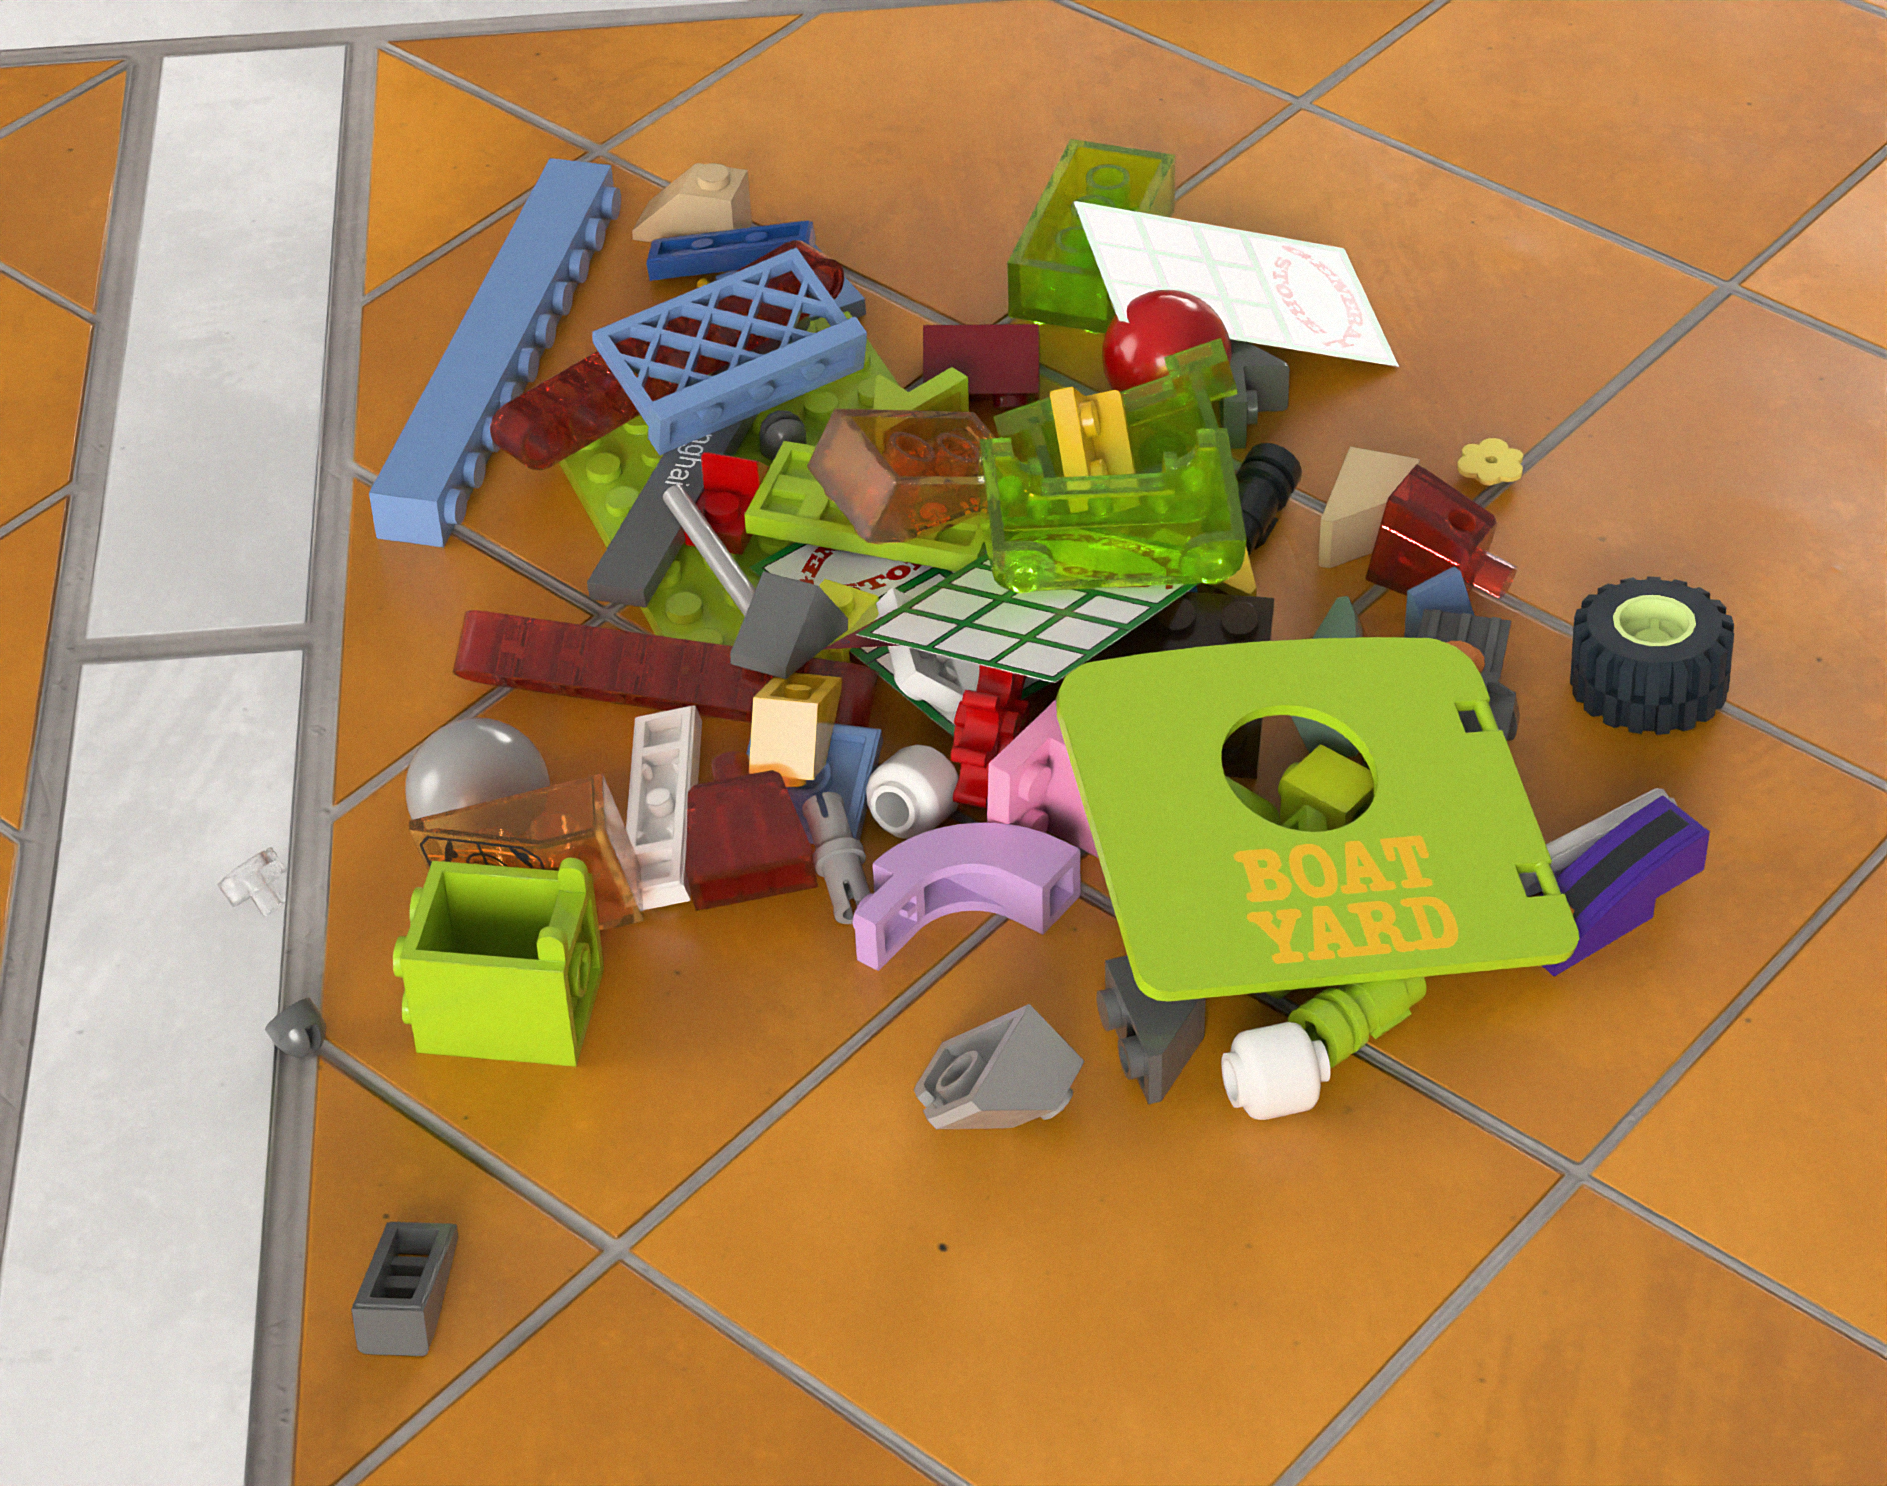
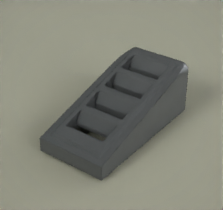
M387 1222L351 1308L356 1344L361 1353L401 1356H424L428 1353L437 1328L458 1240L456 1224ZM399 1254L429 1255V1257H404V1256H398V1255H399Z

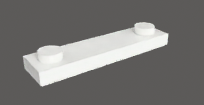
M688 706L635 718L620 894L627 913L691 901L702 720L696 706Z

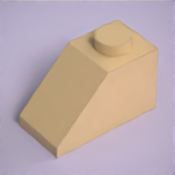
M695 163L648 202L632 230L633 240L652 243L654 239L750 228L752 218L748 170L730 168L718 163Z
M1356 447L1349 448L1321 517L1318 566L1332 568L1404 541L1411 519L1421 520L1426 504L1427 485L1418 483L1420 459Z

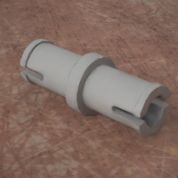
M825 792L822 795L828 811L827 817H823L816 795L805 801L802 806V812L807 819L816 849L812 855V862L816 873L825 878L836 921L842 924H853L854 915L849 900L854 898L858 906L866 895L871 894L862 867L866 855L862 843L853 838L842 796L835 792Z

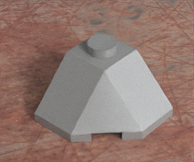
M1028 1004L942 1042L913 1090L916 1097L926 1107L923 1112L927 1120L936 1129L1014 1128L1038 1117H1041L1043 1120L1050 1119L1062 1111L1073 1096V1090L1070 1086L1085 1061Z

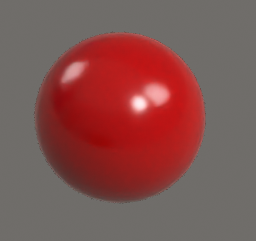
M1155 290L1132 299L1126 310L1129 323L1119 321L1117 315H1115L1107 328L1103 340L1102 363L1111 389L1118 390L1123 395L1124 404L1130 409L1155 419H1178L1203 409L1220 392L1221 376L1228 369L1231 362V342L1222 319L1204 300L1180 290Z

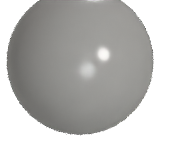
M488 718L458 720L435 731L422 743L414 754L406 777L405 795L407 808L415 827L423 837L433 836L513 845L533 832L547 812L550 799L548 770L541 753L533 742L511 725ZM428 839L431 843L444 849L448 842L447 840ZM451 841L453 849L456 850L478 849L474 843ZM480 844L481 849L498 850L505 848ZM457 851V852H463V853H480V851H478V852Z

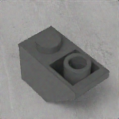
M1127 955L1105 960V989L1097 991L1096 994L1101 1022L1106 1031L1116 1030L1119 1037L1118 1053L1120 1063L1128 1080L1137 1078L1148 1104L1160 1102L1205 1037V998L1169 1002L1157 1001L1146 996L1138 988Z

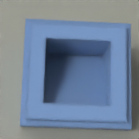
M1455 566L1407 591L1405 638H1418L1424 609H1437L1443 612L1458 614L1467 613L1475 616L1461 571Z

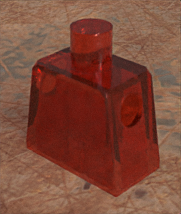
M1416 464L1387 499L1365 579L1407 596L1409 589L1455 566L1461 571L1467 593L1475 586L1501 599L1515 578L1517 566L1489 552L1498 524L1495 516L1427 469Z
M732 751L717 756L711 763L714 781L694 785L688 790L686 872L695 911L818 887L811 845L781 774L774 770L749 774L750 758L743 752Z

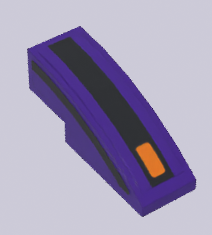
M1662 795L1632 814L1599 839L1556 878L1561 894L1566 896L1579 931L1577 947L1567 961L1541 966L1555 977L1653 918L1656 898L1704 870L1710 831Z

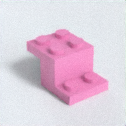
M1055 700L989 763L987 823L1012 824L1044 833L1047 830L1099 858L1057 719Z

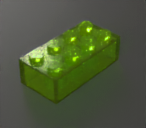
M1070 139L1007 262L1008 313L1010 318L1028 320L1036 324H1052L1082 329L1090 333H1106L1116 312L1073 201L1171 218L1175 209V155Z

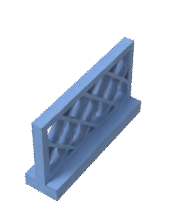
M797 247L592 332V343L647 423L648 439L659 456L863 369L867 332L856 316L850 319L846 318ZM792 271L801 283L798 295L767 288L770 279ZM731 295L753 300L747 316L717 309L719 301ZM766 303L792 310L788 325L784 326L756 319L761 304ZM801 312L825 318L831 326L817 333L796 329ZM680 316L702 321L696 338L667 331L668 322ZM711 324L742 331L736 348L705 340ZM750 334L782 341L779 349L765 355L745 350ZM630 337L651 342L645 359L621 354L614 344ZM663 345L691 352L685 369L654 362L659 346ZM700 355L731 362L727 371L715 376L694 372ZM648 376L679 384L676 392L656 401L651 400L644 387Z

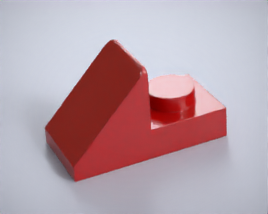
M703 452L701 462L704 491L696 506L728 551L733 554L742 555L753 534L746 533L745 513L770 467L755 460ZM684 531L685 545L696 547Z

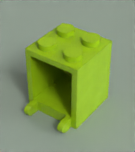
M566 858L561 862L559 871L432 861L424 887H416L411 897V925L407 936H399L397 938L393 953L394 975L403 978L405 987L402 999V1020L404 1024L412 1025L416 1053L576 1067L604 971L592 873H588L586 864L577 858Z

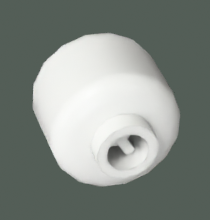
M918 744L905 747L882 763L870 775L866 787L867 805L873 818L885 831L898 838L909 839L924 832L934 830L956 811L959 803L953 802V793L959 775L949 759L936 749Z
M1284 1022L1238 1033L1232 1042L1231 1051L1223 1053L1221 1061L1224 1086L1231 1104L1234 1108L1243 1107L1250 1117L1258 1120H1267L1312 1109L1319 1099L1321 1082L1329 1081L1331 1073L1328 1054L1322 1041H1311L1301 1025L1292 1022Z

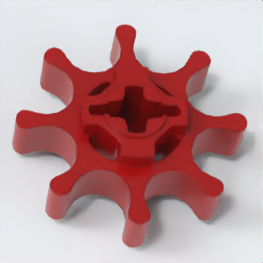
M979 665V679L976 691H964L962 701L959 702L954 718L955 729L951 761L960 763L961 770L953 793V802L987 809L989 763L1029 725L1031 705L1028 701L1021 700L1027 676Z

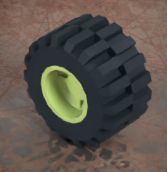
M1647 576V579L1636 580L1632 577L1621 579L1618 585L1608 583L1598 588L1597 594H1589L1582 601L1581 609L1576 610L1574 617L1570 685L1573 686L1572 694L1577 702L1584 703V711L1592 717L1602 715L1604 724L1613 728L1624 726L1628 728V732L1642 734L1643 731H1655L1656 735L1670 734L1672 729L1686 731L1695 728L1696 721L1707 722L1715 716V709H1722L1727 699V692H1729L1734 622L1732 616L1726 615V606L1720 600L1710 599L1708 591L1700 587H1688V582L1676 579L1665 581L1661 580V577Z

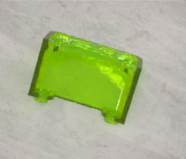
M1227 428L1196 429V444L1188 454L1177 458L1176 451L1163 452L1161 473L1043 478L1041 457L1028 458V464L1019 461L1013 453L1011 438L980 439L977 506L994 581L1010 591L1028 593L1047 590L1194 583L1217 584L1227 580L1241 569L1244 562L1247 540Z

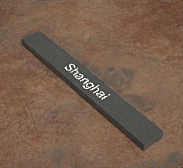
M762 303L756 319L787 326L792 310ZM801 312L796 329L807 331L810 325L809 314ZM737 331L729 346L736 348L742 331ZM750 334L745 350L765 355L779 349L782 341ZM720 360L711 376L727 371L731 362ZM758 414L663 454L588 579L587 587L590 599L639 607L648 606L685 542L684 529L663 501L664 492L673 485H682L696 504L704 491L702 453L709 452L734 457Z

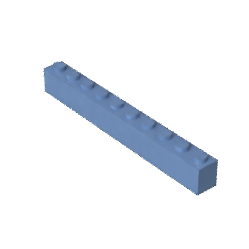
M553 158L548 160L369 491L377 539L444 547L454 526L462 524L466 514L467 501L473 489L481 487L485 476L486 464L492 452H498L501 448L506 424L510 417L517 416L521 405L522 393L528 382L535 381L539 360L545 348L550 349L555 340L556 327L562 315L569 314L573 293L578 283L585 282L589 271V262L594 252L602 249L605 231L610 221L618 218L621 207V192L619 188L613 185L611 165Z

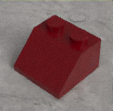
M1039 324L923 325V383L953 367L968 377L969 410L970 401H993V409L1017 411L1028 409V401L1040 400L1041 340Z

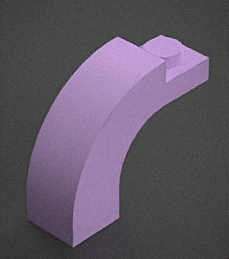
M1002 823L957 824L927 831L905 840L884 853L873 863L874 894H868L861 900L853 917L857 961L879 971L923 926L944 915L961 911L996 913L1043 935L1081 896L1080 849L1044 832Z

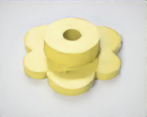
M1488 438L1483 440L1480 445L1468 444L1463 447L1462 457L1457 463V470L1461 475L1475 478L1484 485L1499 484L1503 481L1514 482L1522 477L1523 467L1521 463L1523 462V453L1518 449H1508L1507 443L1501 439Z

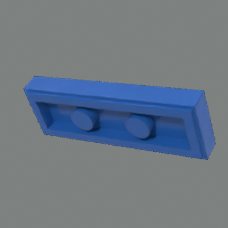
M807 220L654 239L651 243L646 262L649 280L742 270L796 247L806 262L812 261L816 241L813 221Z

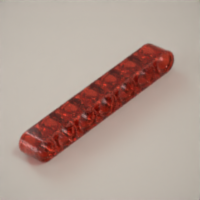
M798 240L787 242L736 271H741L797 247L833 300L838 297L844 284V270L840 263L803 241ZM789 271L770 279L767 288L798 295L801 283L794 273ZM731 295L721 299L717 309L747 316L753 300ZM762 303L756 319L787 326L792 310ZM801 312L798 322L807 318L810 314ZM680 316L669 321L666 330L696 338L702 321ZM711 324L705 340L736 348L742 331ZM750 334L745 350L750 351L771 338ZM630 337L614 345L621 354L645 359L651 342ZM660 345L654 362L685 369L691 352ZM596 351L504 404L492 418L490 435L496 446L531 470L542 471L552 467L641 414L603 357ZM700 355L694 372L709 375L730 362ZM648 376L644 389L651 400L656 401L676 392L679 384Z
M479 610L465 612L452 670L453 674L457 677L486 685L664 711L696 706L700 716L752 723L753 697L774 677L730 664V653L733 646ZM819 658L810 659L794 672L842 677L841 693L834 723L869 728L879 676L878 672L858 664Z

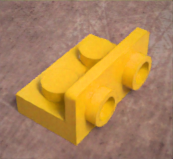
M1074 387L1049 391L1070 510L1083 518H1089L1139 507L1141 505V497L1123 395L1118 390H1111L1084 396Z

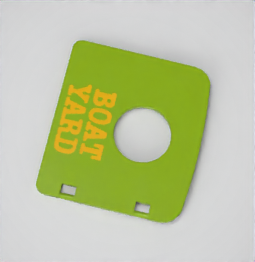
M1314 638L1236 643L1138 654L1088 662L1078 666L1065 676L1056 698L1057 719L1132 973L1138 988L1146 996L1157 1001L1190 1000L1551 965L1565 962L1573 955L1579 941V931L1565 894L1560 892L1551 868L1552 859L1504 733L1498 729L1489 705L1490 697L1483 678L1472 659L1457 647L1433 638ZM1474 710L1482 731L1466 733L1458 711ZM1273 715H1290L1317 721L1342 734L1362 754L1373 778V801L1365 813L1358 819L1337 829L1309 832L1279 826L1254 813L1232 791L1222 767V747L1235 730L1258 718ZM1535 872L1544 896L1527 897L1519 874Z

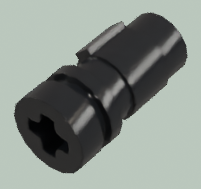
M1261 443L1253 446L1246 455L1241 467L1234 475L1233 488L1229 491L1217 511L1215 521L1208 531L1207 538L1215 552L1219 553L1240 534L1244 537L1248 555L1252 553L1253 549H1257L1265 544L1278 521L1275 517L1276 512L1281 511L1286 506L1302 476L1299 461L1284 447L1273 443Z

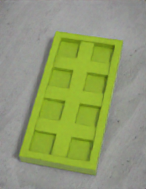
M783 441L745 513L746 533L957 572L989 551L1012 501V497L1005 500L1012 480L987 476L973 481L996 487L987 508L980 510L966 507L917 524L912 533L868 479L873 464L886 458ZM888 460L889 465L898 462V460ZM901 462L891 467L886 482L880 474H876L871 478L880 489L911 477L909 468L912 463ZM883 463L878 464L873 472H876L877 469L882 468ZM914 464L913 469H912V473H914V471H915L921 464ZM924 465L917 472V474L927 471L929 469L926 465ZM938 468L934 470L941 480H944L950 473L949 469ZM954 470L952 476L944 483L948 488H951L980 475ZM931 472L916 477L919 481L926 483L939 482ZM912 480L883 491L889 500L905 504L916 502L913 489H910L907 485L908 483L912 484ZM914 480L918 500L946 490L941 484L924 485ZM902 486H907L909 491H905ZM901 487L904 493H900L897 488ZM896 489L899 495H895L892 490ZM891 491L894 497L889 496L887 492ZM944 520L950 521V523L943 525Z

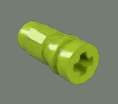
M1425 977L1340 985L1338 989L1328 988L1294 1009L1288 1017V1022L1301 1025L1311 1041H1322L1328 1054L1331 1069L1347 1059L1350 1054L1363 1048L1369 1040V1035H1372L1376 1040L1412 1014L1409 1008L1422 1000L1426 994L1427 985Z

